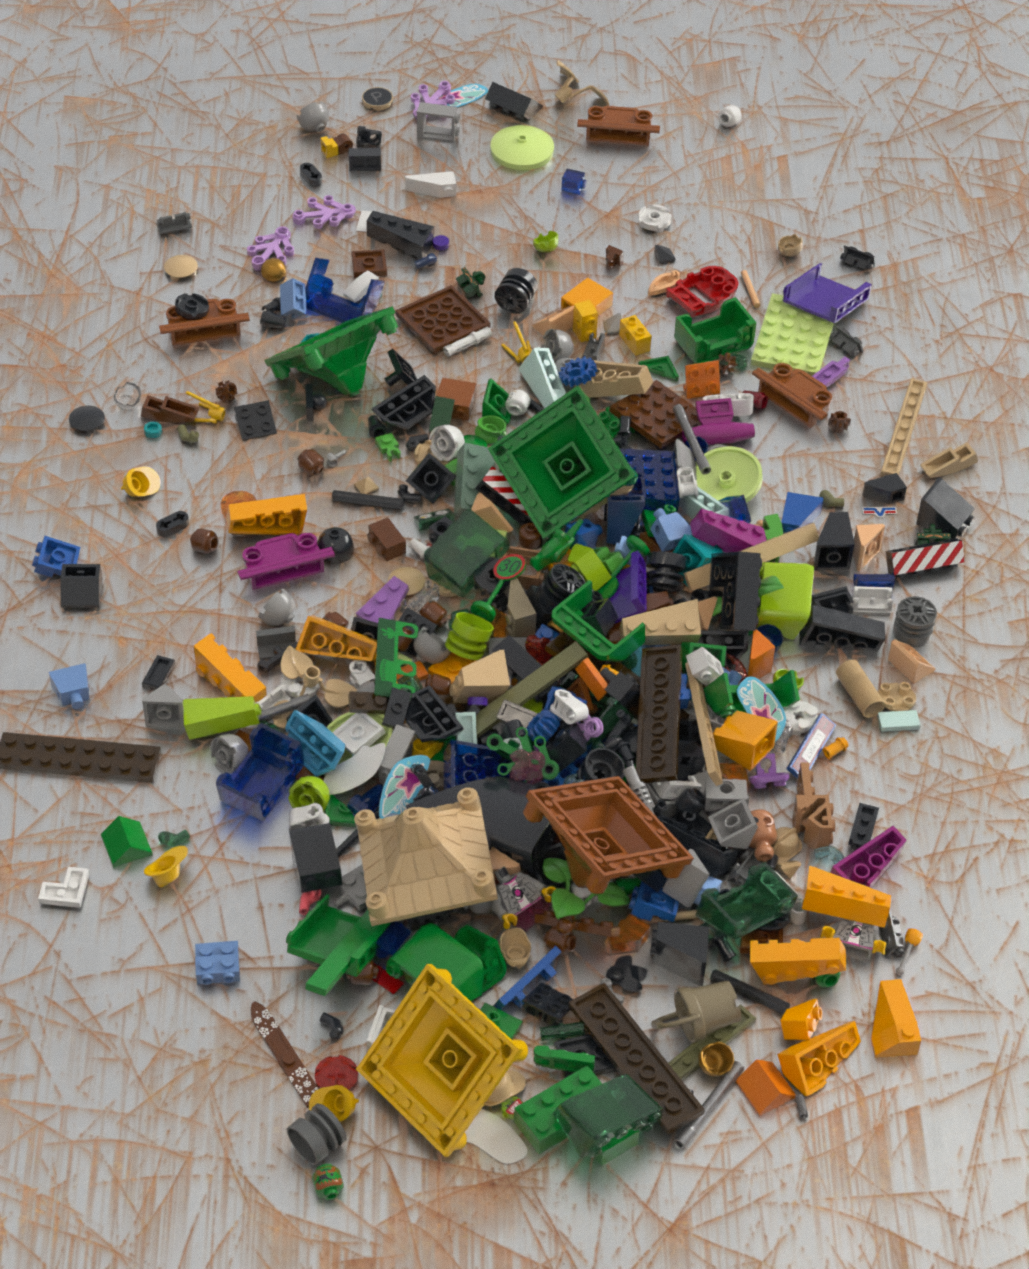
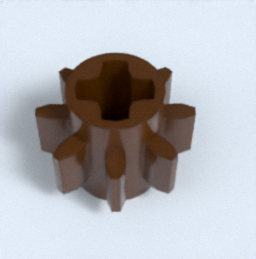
M725 353V356L719 355L718 359L719 371L723 370V374L726 375L728 371L734 373V368L738 366L735 361L737 357H730V353Z
M230 380L219 382V387L215 388L217 398L222 400L223 403L235 400L234 395L238 394L236 385L230 382Z
M837 411L834 414L831 413L828 425L832 426V431L842 433L844 430H848L851 419L847 418V413Z

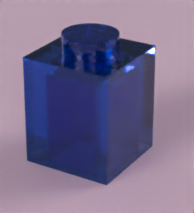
M567 168L562 177L561 191L580 195L587 185L585 172Z

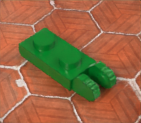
M545 1045L534 1047L533 1060L536 1066L577 1072L588 1065L594 1073V1055L568 1052L562 1049L553 1050Z

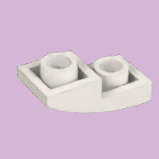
M370 271L364 272L348 286L343 296L354 303L367 296L369 288L379 283V277Z

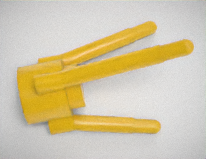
M514 321L515 330L522 344V347L518 350V355L505 344L501 346L516 359L517 363H523L532 349L528 340L525 344L516 321Z
M186 391L187 395L201 401L198 403L199 406L209 409L208 416L211 418H195L194 422H211L216 424L217 421L222 422L224 420L226 408Z

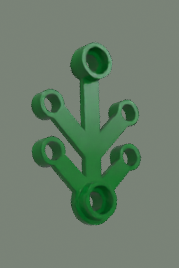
M519 727L516 730V736L520 739L524 752L503 742L502 737L498 734L488 736L486 744L491 750L500 749L520 759L508 764H499L497 771L500 775L504 776L510 771L532 765L538 769L526 774L520 772L516 775L515 780H518L519 775L525 776L524 782L541 776L547 780L557 777L559 766L554 760H550L544 737L537 736L534 739V745L540 752L542 760L540 761L534 758L527 737L528 730L525 727ZM524 729L526 732L525 736L520 737L518 731ZM497 738L498 744L492 746L491 739ZM537 739H543L544 743L542 746L536 744ZM501 766L507 767L506 773L500 772ZM546 766L553 768L551 773L545 772Z

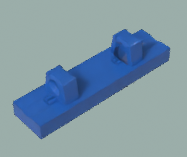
M555 946L493 1006L501 1010L512 1001L521 1008L525 1004L522 1002V999L526 997L522 991L537 975L543 976L547 981L556 975L557 972L550 964L561 953L558 947Z

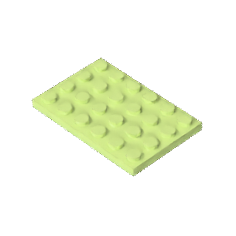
M772 293L751 358V365L773 369L778 363H787L793 370L801 369L813 376L821 370L834 323L783 302V295Z

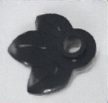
M631 955L619 957L615 965L607 970L606 978L612 981V985L620 986L627 992H639L642 990L640 982L646 977L648 970L632 965Z

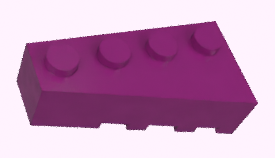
M702 508L690 522L693 537L713 547L718 545L723 552H737L767 541L763 527Z
M891 826L833 865L830 873L872 888L900 855L907 840L894 826Z

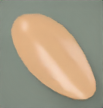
M673 270L672 272L657 276L649 286L648 295H658L665 293L668 287L674 288L676 282L680 279V273Z

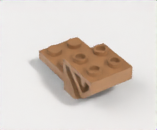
M801 762L796 786L797 795L792 815V826L796 828L797 834L805 831L803 843L813 851L828 852L829 844H833V832H835L836 828L835 819L831 817L834 812L833 803H830L829 795H815V787L811 786V783H813V771L809 769V762Z

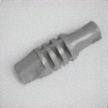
M630 766L624 769L623 773L628 781L629 788L654 814L652 808L655 805L645 783L640 781L635 767Z

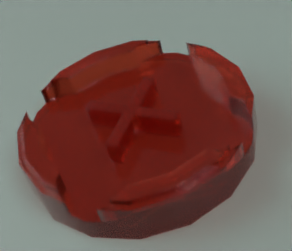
M342 1055L326 1057L315 1068V1083L319 1089L341 1085L353 1091L358 1084L359 1074L356 1070L357 1066L350 1058Z

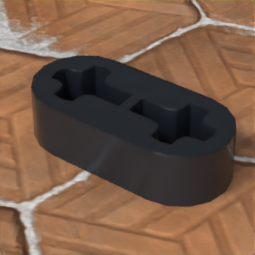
M312 163L300 165V175L310 186L318 187L322 184V174Z
M177 511L160 519L156 523L157 534L161 537H168L185 529L189 525L188 514L184 511Z

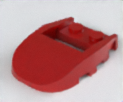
M707 266L701 268L698 273H688L685 279H679L676 282L674 288L668 287L666 297H671L689 312L690 317L693 318L712 313L721 308L724 301L735 296L739 282L727 269L720 266ZM695 287L713 303H704L689 289Z

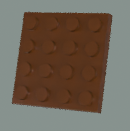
M452 285L395 310V315L433 354L443 350V347L469 336L471 332L480 331L485 327L490 328L491 325Z
M658 380L652 383L646 393L630 394L610 405L609 409L619 419L621 416H629L631 418L630 427L661 449L682 437V427L673 412L675 405L681 404L683 406L691 428L702 425L697 418L696 407Z

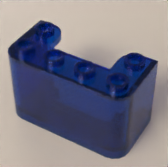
M260 723L250 733L249 739L252 747L250 752L231 774L225 772L218 776L216 787L220 801L260 821H264L302 769L304 754L300 741Z

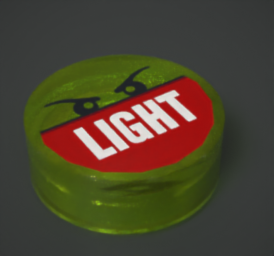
M516 1096L502 1102V1114L508 1119H514V1108L522 1104L523 1101Z

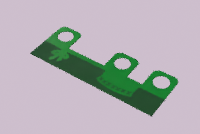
M378 618L375 695L389 697L392 687L397 689L408 688L412 694L415 693L413 686L398 684L396 680L397 674L411 677L416 675V664L414 662L398 659L399 636L417 638V625ZM404 626H411L415 632L408 635L403 632L402 628ZM409 664L412 666L413 671L410 673L403 672L401 665Z

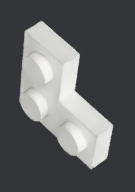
M68 867L63 884L43 882L38 897L39 904L80 908L90 874L89 869Z

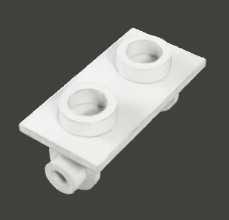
M278 685L269 695L255 703H259L261 711L274 707L279 701H290L291 697L285 694L287 689L284 685Z

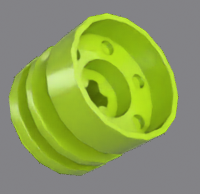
M466 612L457 613L451 626L453 630L449 632L448 638L445 641L446 648L466 659H482L487 647L485 642H488L494 629L493 625L477 615Z

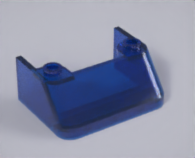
M315 257L305 288L306 309L341 323L372 313L376 309L385 281L371 279L367 293L362 297L360 304L354 303L332 294L334 283L332 279L325 276L330 260Z

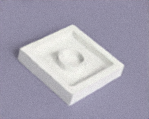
M355 713L332 733L345 743V749L354 756L362 746L367 745L370 747L386 731L366 713Z

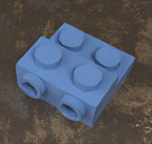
M238 940L195 944L197 984L210 985L212 983L240 981Z

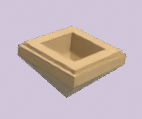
M370 477L354 483V486L362 494H370L379 489Z
M792 860L779 863L776 869L791 879L801 866V862Z

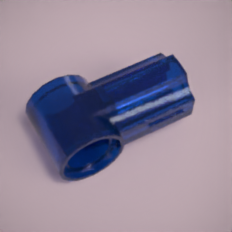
M377 784L362 796L356 794L349 800L347 807L355 815L361 810H371L374 812V809L380 804L384 786Z

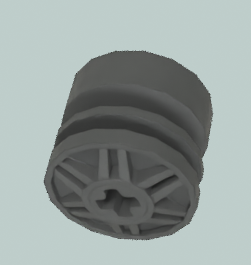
M918 596L907 597L901 600L897 606L893 625L895 639L914 648L928 644L932 639L937 617L935 605L931 601Z
M319 1103L305 1113V1119L298 1118L286 1128L287 1135L294 1148L312 1165H317L328 1156V1149L334 1151L338 1145L343 1144L347 1140L344 1128L336 1116L327 1107Z

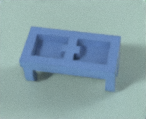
M292 278L280 285L281 316L285 317L292 314L291 319L306 314L305 283Z

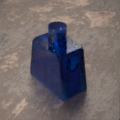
M744 495L727 496L718 500L729 508L731 518L751 523Z

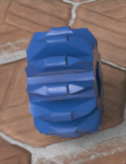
M542 710L540 713H537L526 727L530 739L534 742L537 736H542L548 741L557 732V728L560 725L559 720L556 718L557 716L549 710ZM542 738L536 740V743L543 744L544 741Z

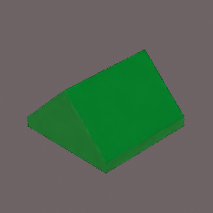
M492 378L488 379L482 402V417L489 415L497 416L503 419L507 425L511 418V414L505 407L509 394Z
M118 816L101 833V838L113 867L153 855L139 821Z

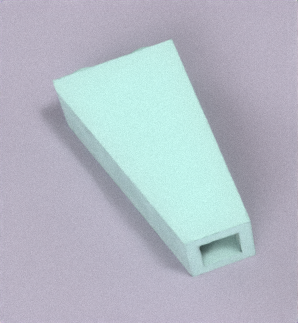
M534 348L519 367V371L542 406L546 408L565 395L566 392L549 348Z
M699 487L698 496H683L681 499L678 488L676 489L678 505L692 520L701 508L730 517L729 508Z

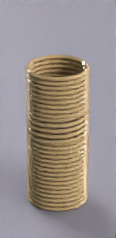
M848 660L837 668V677L862 715L866 718L878 715V712L884 709L885 702L856 660Z

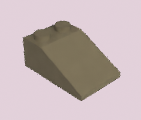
M515 578L510 580L508 612L505 615L507 622L505 633L506 636L510 635L511 637H527V641L533 639L536 633V612L519 580Z

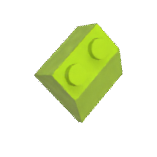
M580 544L573 546L568 557L570 567L579 572L585 582L588 580L592 581V589L597 591L612 578L592 548Z

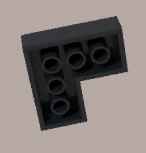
M737 551L711 554L709 591L722 592L720 629L756 631L759 622L757 608L760 604L758 588L761 586V578L759 577L762 567L761 553Z

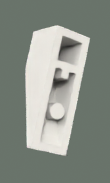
M454 172L405 176V190L439 198L455 197L456 180Z

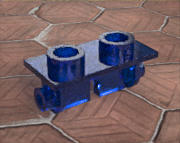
M398 921L392 922L376 942L378 945L376 949L377 957L386 958L389 954L393 956L411 934V931Z

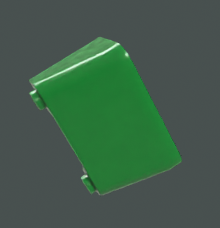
M433 923L422 926L387 960L386 972L395 979L402 977L405 972L416 980L425 966L432 964L437 969L448 970L452 977L451 984L470 1001L482 994L483 964L480 958Z
M468 924L456 932L454 939L477 955L482 961V993H484L499 982L507 971L498 941ZM404 972L405 980L412 987L416 980Z

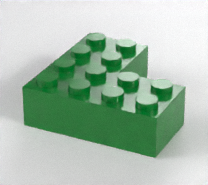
M588 1065L514 1108V1123L538 1155L575 1133L601 1166L638 1145L639 1129Z

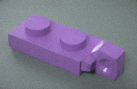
M844 357L838 362L832 360L812 377L822 382L828 388L847 372L850 359Z

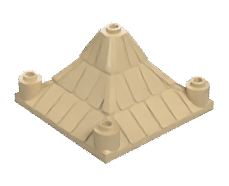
M464 788L460 790L457 794L458 802L454 804L441 805L435 808L411 807L399 815L384 819H376L371 810H361L355 815L354 821L358 830L367 894L366 905L371 926L498 899L481 803L475 789Z

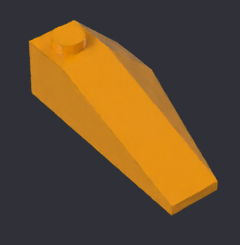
M901 979L880 981L871 1035L875 1058L918 1055L921 1045L920 1032Z
M851 1021L814 1036L809 1040L797 1043L777 1054L783 1075L804 1096H809L824 1087L827 1083L826 1079L831 1073L834 1074L838 1070L837 1066L843 1059L848 1058L861 1042L855 1021Z

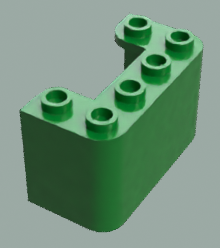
M735 297L722 303L720 315L692 324V318L689 314L677 316L674 338L694 364L716 361L719 359V355L725 356V353L734 355L750 349L754 344L757 322Z

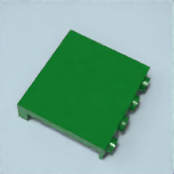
M327 894L321 901L317 902L314 909L309 911L302 921L298 922L294 930L288 933L286 937V943L288 944L287 953L321 965L361 917L330 907V895ZM395 921L377 926L351 955L350 966L345 971L346 974L354 977L360 974L393 936Z

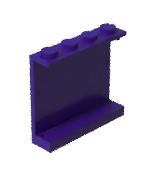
M819 263L783 289V302L836 323L869 299L872 284L865 282L854 290L821 276L822 263Z
M637 550L631 553V567L621 570L616 576L619 586L616 592L609 598L618 616L615 623L622 621V618L647 611L646 562Z

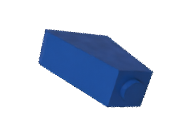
M787 492L781 522L783 534L812 523L821 514L823 498Z

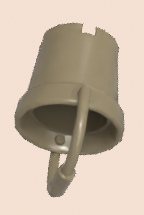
M725 980L691 989L689 987H681L674 991L676 1012L653 1020L651 1026L654 1029L662 1030L681 1025L687 1039L694 1044L703 1040L707 1034L741 1021L740 1006L736 1007L735 999L738 998L729 981ZM675 1017H678V1019H679V1020H677V1021H672V1022L663 1023V1021H666V1020H669V1019H672V1018H675Z

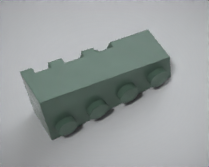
M464 443L458 451L454 517L466 520H472L473 518L470 511L479 493L475 487L495 463L494 458L487 449L488 447Z

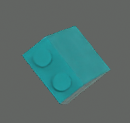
M687 534L683 535L673 553L681 554L687 558L686 570L678 573L683 576L688 571L711 563L712 553H725L718 545L713 547L693 537V535ZM684 579L683 583L688 587L686 579Z

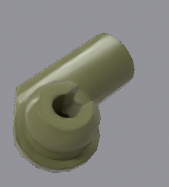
M183 424L177 427L181 440L189 443H196L198 441L199 433L197 431L195 433L194 431L188 433L186 426Z
M828 490L820 492L819 497L823 498V503L827 507H844V498H835Z

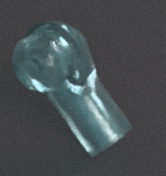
M834 846L814 849L816 859L828 857L833 861V864L844 859L843 853Z

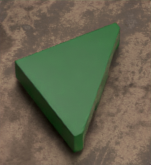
M669 356L638 361V365L647 366L649 372L676 382L679 381V375Z
M330 795L329 803L325 809L330 825L357 828L354 821L355 816L351 813V810L334 795Z

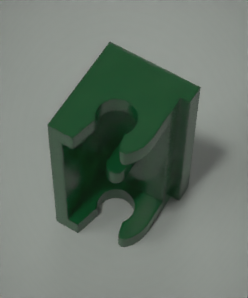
M435 396L428 433H431L435 427L450 425L454 399Z

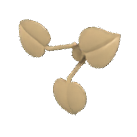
M556 61L557 66H560V74L568 77L563 86L554 94L562 103L569 97L572 99L574 96L590 89L604 100L607 106H610L603 92L593 85H589L572 94L573 90L569 87V84L573 79L577 83H579V80L561 61Z
M288 646L281 659V671L288 679H296L298 677L303 679L304 684L299 696L304 695L307 687L312 688L319 683L321 690L326 692L324 699L330 706L342 708L349 705L348 694L350 691H357L356 688L340 679L328 680L325 688L322 682L323 679L319 678V668L313 666L312 660L307 655L297 651L292 646ZM288 700L279 701L274 706L288 702ZM294 710L272 717L274 725L285 729L287 724L286 717Z

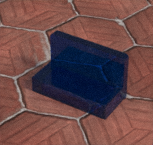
M854 574L853 582L854 586L889 587L892 588L893 593L895 577L890 574Z

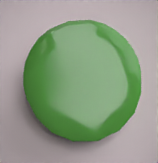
M489 415L478 419L475 435L484 439L487 444L496 443L507 435L506 423L500 417Z

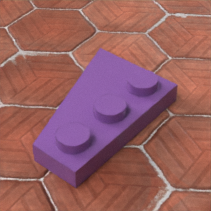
M393 576L356 612V616L377 623L378 618L393 620L395 612L401 606L409 590L408 585Z

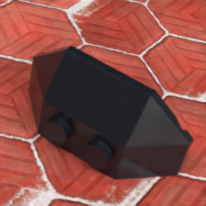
M423 375L373 407L372 411L382 422L408 430L432 414L436 386Z
M701 631L698 643L727 646L724 668L729 670L748 650V631Z
M430 685L412 694L405 722L411 730L415 731V735L421 742L442 743L459 735L464 730L460 722Z

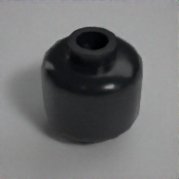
M686 788L675 800L677 813L681 817H683L684 811L692 812V814L695 813L697 816L705 807V796L696 788Z

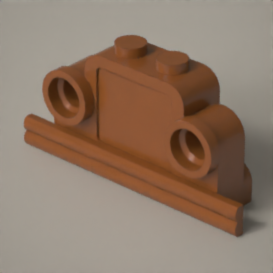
M592 106L588 109V120L578 119L577 127L587 128L586 140L649 146L650 133L660 134V126L651 125L653 115L650 111L630 107L604 106L602 108L600 106Z
M207 299L209 311L205 317L187 319L176 313L175 306H172L166 311L168 324L159 325L160 334L170 333L172 346L241 336L240 323L248 322L250 318L248 312L237 314L236 302L232 299H222L220 301L218 299Z
M778 363L770 373H766L759 367L752 372V375L760 380L758 392H764L768 396V400L808 427H813L816 425L817 420L821 421L828 416L827 413L832 402V394L827 391V387L822 382L801 369L793 370L787 363Z

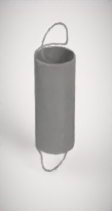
M798 1091L795 1099L799 1116L806 1119L808 1116L803 1094H800Z

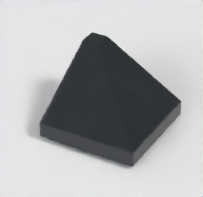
M655 245L654 254L660 264L676 260L670 248Z

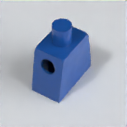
M583 519L584 522L575 534V541L569 549L572 550L575 544L595 548L597 537L603 533L602 527L599 524H593L588 519ZM576 522L567 524L565 533H567Z

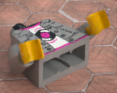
M504 866L494 872L500 883L496 885L498 899L491 901V909L501 921H504V928L509 929L510 922L516 926V915L542 898L541 895L544 894L546 902H551V896L548 894H552L556 888L552 886L547 887L525 873L518 872L510 876Z
M843 918L842 921H837L830 927L824 926L820 938H840L846 949V956L870 962L872 953L881 952L882 955H885L886 942L881 940L878 931L874 930V925Z

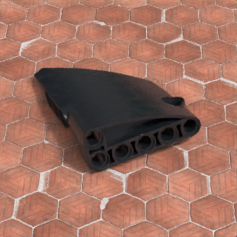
M495 776L457 785L406 805V809H409L411 807L435 808L441 805L454 804L458 802L457 794L460 790L464 788L475 789L481 803L489 851L494 847L510 852L512 859L520 864V870L532 874L536 873L556 836L555 831L545 816L541 822L532 823L523 814V810L528 802L526 798L528 791L550 787L545 782L530 784L520 780Z

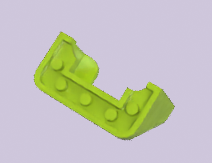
M763 562L759 573L761 580L769 576H776L784 589L760 596V604L757 608L759 619L757 628L794 640L810 616L814 566L807 563Z

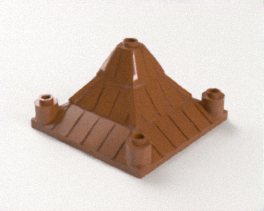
M619 776L529 790L526 795L528 802L523 810L525 818L532 823L541 822L544 816L548 819L565 848L564 852L571 878L576 886L588 888L593 894L604 893L612 878L661 869L665 877L670 879L678 878L685 865L691 864L694 859Z

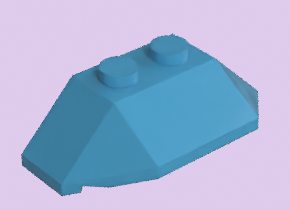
M294 710L285 726L292 755L317 777L335 770L344 753L345 743L322 723Z

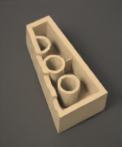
M698 599L622 618L619 627L622 640L643 622L645 624V643L643 645L682 644V642L698 643L701 636Z

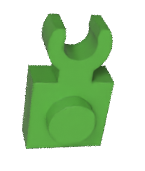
M392 433L375 437L377 447L382 454L387 453L388 461H392V455H396L398 459L401 458L399 444Z

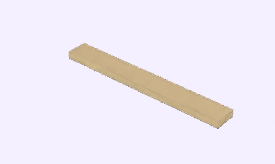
M910 379L880 472L881 477L894 473L900 474L928 382Z
M810 523L741 550V552L761 553L760 558H762L763 563L817 542L819 535L815 523ZM711 563L684 573L689 591L709 585Z
M687 662L685 665L707 772L714 784L718 786L723 784L703 685L692 675Z

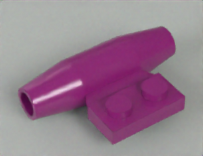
M731 398L696 401L697 418L702 425L693 427L692 430L700 446L731 444L755 437L753 423L731 422L734 415ZM683 432V433H682L683 443H684L685 445H689V443H688V441H687V438H686V436H685V434H684V432Z

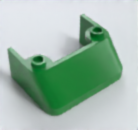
M590 580L552 611V621L599 660L621 662L645 643V624L643 622L617 644H613L581 618L584 613L580 610L592 601V581Z
M794 670L788 671L774 683L765 684L776 696L784 711L800 700ZM723 673L703 689L706 703L721 718L732 716L736 711L747 713L737 695L739 685H730L727 673Z

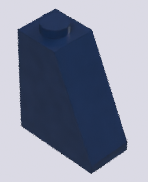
M609 495L607 497V543L616 545V543H620L622 536L629 537L645 506L644 495Z

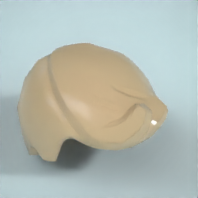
M516 927L507 929L502 933L499 946L504 960L511 967L521 969L527 962L531 952V943L526 933L521 928Z

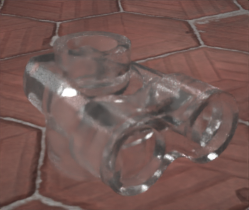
M785 724L781 736L771 750L772 753L776 755L785 753L788 739L793 734L792 725Z

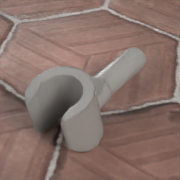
M344 449L335 455L329 453L326 463L331 468L335 467L339 462L338 458L346 454V450Z

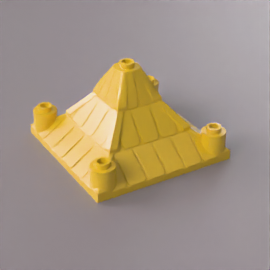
M427 964L356 1070L444 1157H448L453 1151H459L465 1147L467 1143L465 1131L514 1062H521L526 1059L528 1047L522 1040H512L451 984L452 977L448 970L437 969L432 964Z

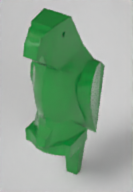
M579 519L567 533L555 527L553 529V537L543 545L541 551L535 557L532 556L529 565L536 571H540L551 563L560 562L575 541L574 536L584 521Z

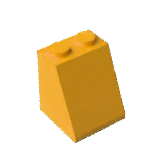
M736 711L732 716L726 718L720 728L717 727L714 730L713 737L716 750L751 771L774 748L778 722L773 719Z

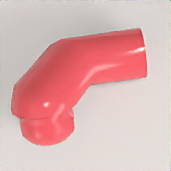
M321 889L304 892L301 895L299 913L301 915H307L310 905L320 899Z

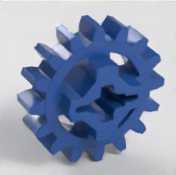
M586 356L581 359L577 357L575 361L571 359L570 362L565 363V367L560 368L559 377L565 386L570 385V387L581 383L585 385L587 381L592 380L591 377L596 376L597 367L591 358L586 359Z

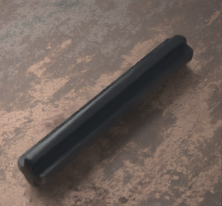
M333 490L332 492L333 501L400 510L404 505V500L401 498Z
M714 969L710 976V980L715 983L725 980L729 981L736 993L782 1014L790 1008L789 1002L717 969Z

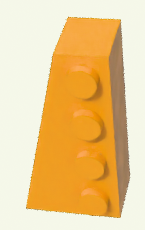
M305 494L229 504L226 515L228 533L302 534L307 513Z
M307 616L296 650L315 655L375 661L377 640L319 617Z
M212 633L194 645L196 672L201 677L204 676L214 687L222 690L225 696H253L255 702H259L267 696L266 686L249 670L245 672L241 662L237 658L232 659L227 653L228 649L223 644L219 646L214 641L216 637Z
M809 865L804 884L802 909L885 928L890 910L891 895Z
M813 938L810 942L791 939L790 943H778V940H769V944H758V940L750 941V963L764 985H773L784 981H795L808 977L814 978L819 975L836 974L846 971V949L840 938Z

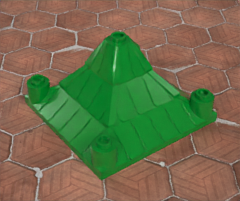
M393 306L350 319L264 361L271 368L275 378L280 380L289 377L290 368H297L298 371L323 379L327 384L344 395L355 396L363 388L366 361L376 341V335L380 330L382 334L386 333L387 336L397 332L396 328L399 326L394 317L396 312Z
M579 385L487 448L545 540L553 537V529L555 527L563 528L624 485H634L638 478L636 471L631 468L590 404L589 397L582 391Z

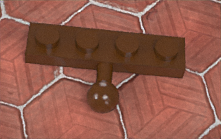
M543 910V913L535 914V923L555 926L557 932L563 936L569 935L572 930L607 937L620 935V927L613 926V922L610 921L596 923L593 918L581 917V919H576L575 915L557 919L553 910Z

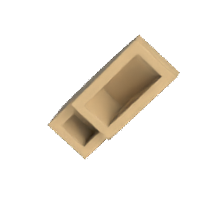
M966 442L954 450L949 447L921 463L920 467L929 478H935L968 468L977 463L978 458L976 452Z

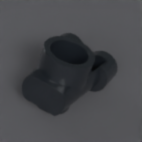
M358 126L356 145H364V143L377 145L381 143L382 131L366 129V126Z

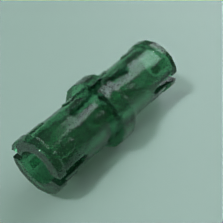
M561 1022L555 1026L540 1027L541 1041L559 1038L564 1040L566 1037L585 1035L584 1025L581 1022L569 1024Z

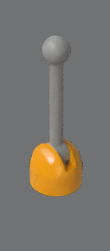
M909 928L905 934V942L908 944L900 967L896 969L898 975L904 974V966L911 948L921 943L923 934L917 929Z

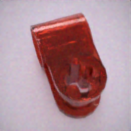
M534 634L527 637L525 648L538 663L544 665L552 657V655L545 651V646L550 642L549 638H538Z

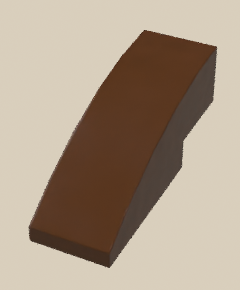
M147 395L142 407L141 417L170 423L194 422L200 407L165 396L164 400Z

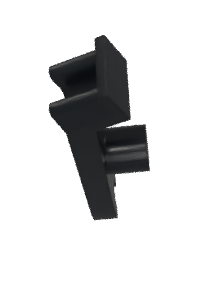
M295 642L290 646L296 649L298 642ZM280 646L275 647L273 650L275 656L268 661L260 659L257 669L268 673L272 668L281 663L286 649L283 650Z

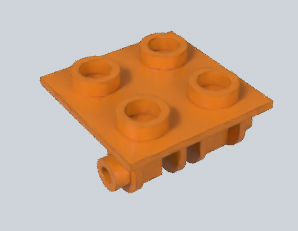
M719 360L685 366L686 384L683 385L684 392L686 391L687 399L720 394Z

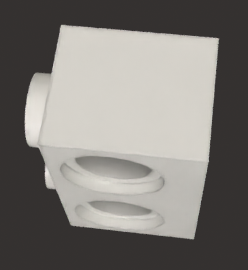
M703 647L686 656L692 675L705 686H708L724 673L721 662Z

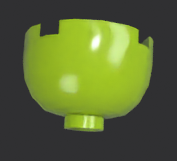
M316 776L301 777L289 790L288 800L292 808L317 803L321 805L324 812L330 800L327 784Z

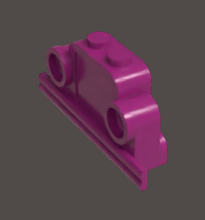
M290 533L258 541L255 546L246 548L242 553L245 569L238 570L237 573L240 580L249 579L252 590L325 572L324 559L335 557L332 547L320 550L317 545V537L312 533H302L299 536Z

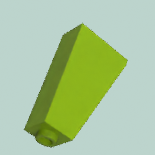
M253 696L183 700L184 727L189 740L259 724L261 708L259 703H255Z

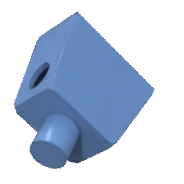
M662 508L657 509L653 513L656 520L651 527V531L662 552L675 549L684 534L692 535L691 526L679 513L666 514Z
M83 663L49 672L51 687L61 704L64 706L71 704L73 709L82 708L84 705L83 701L90 698L86 664Z

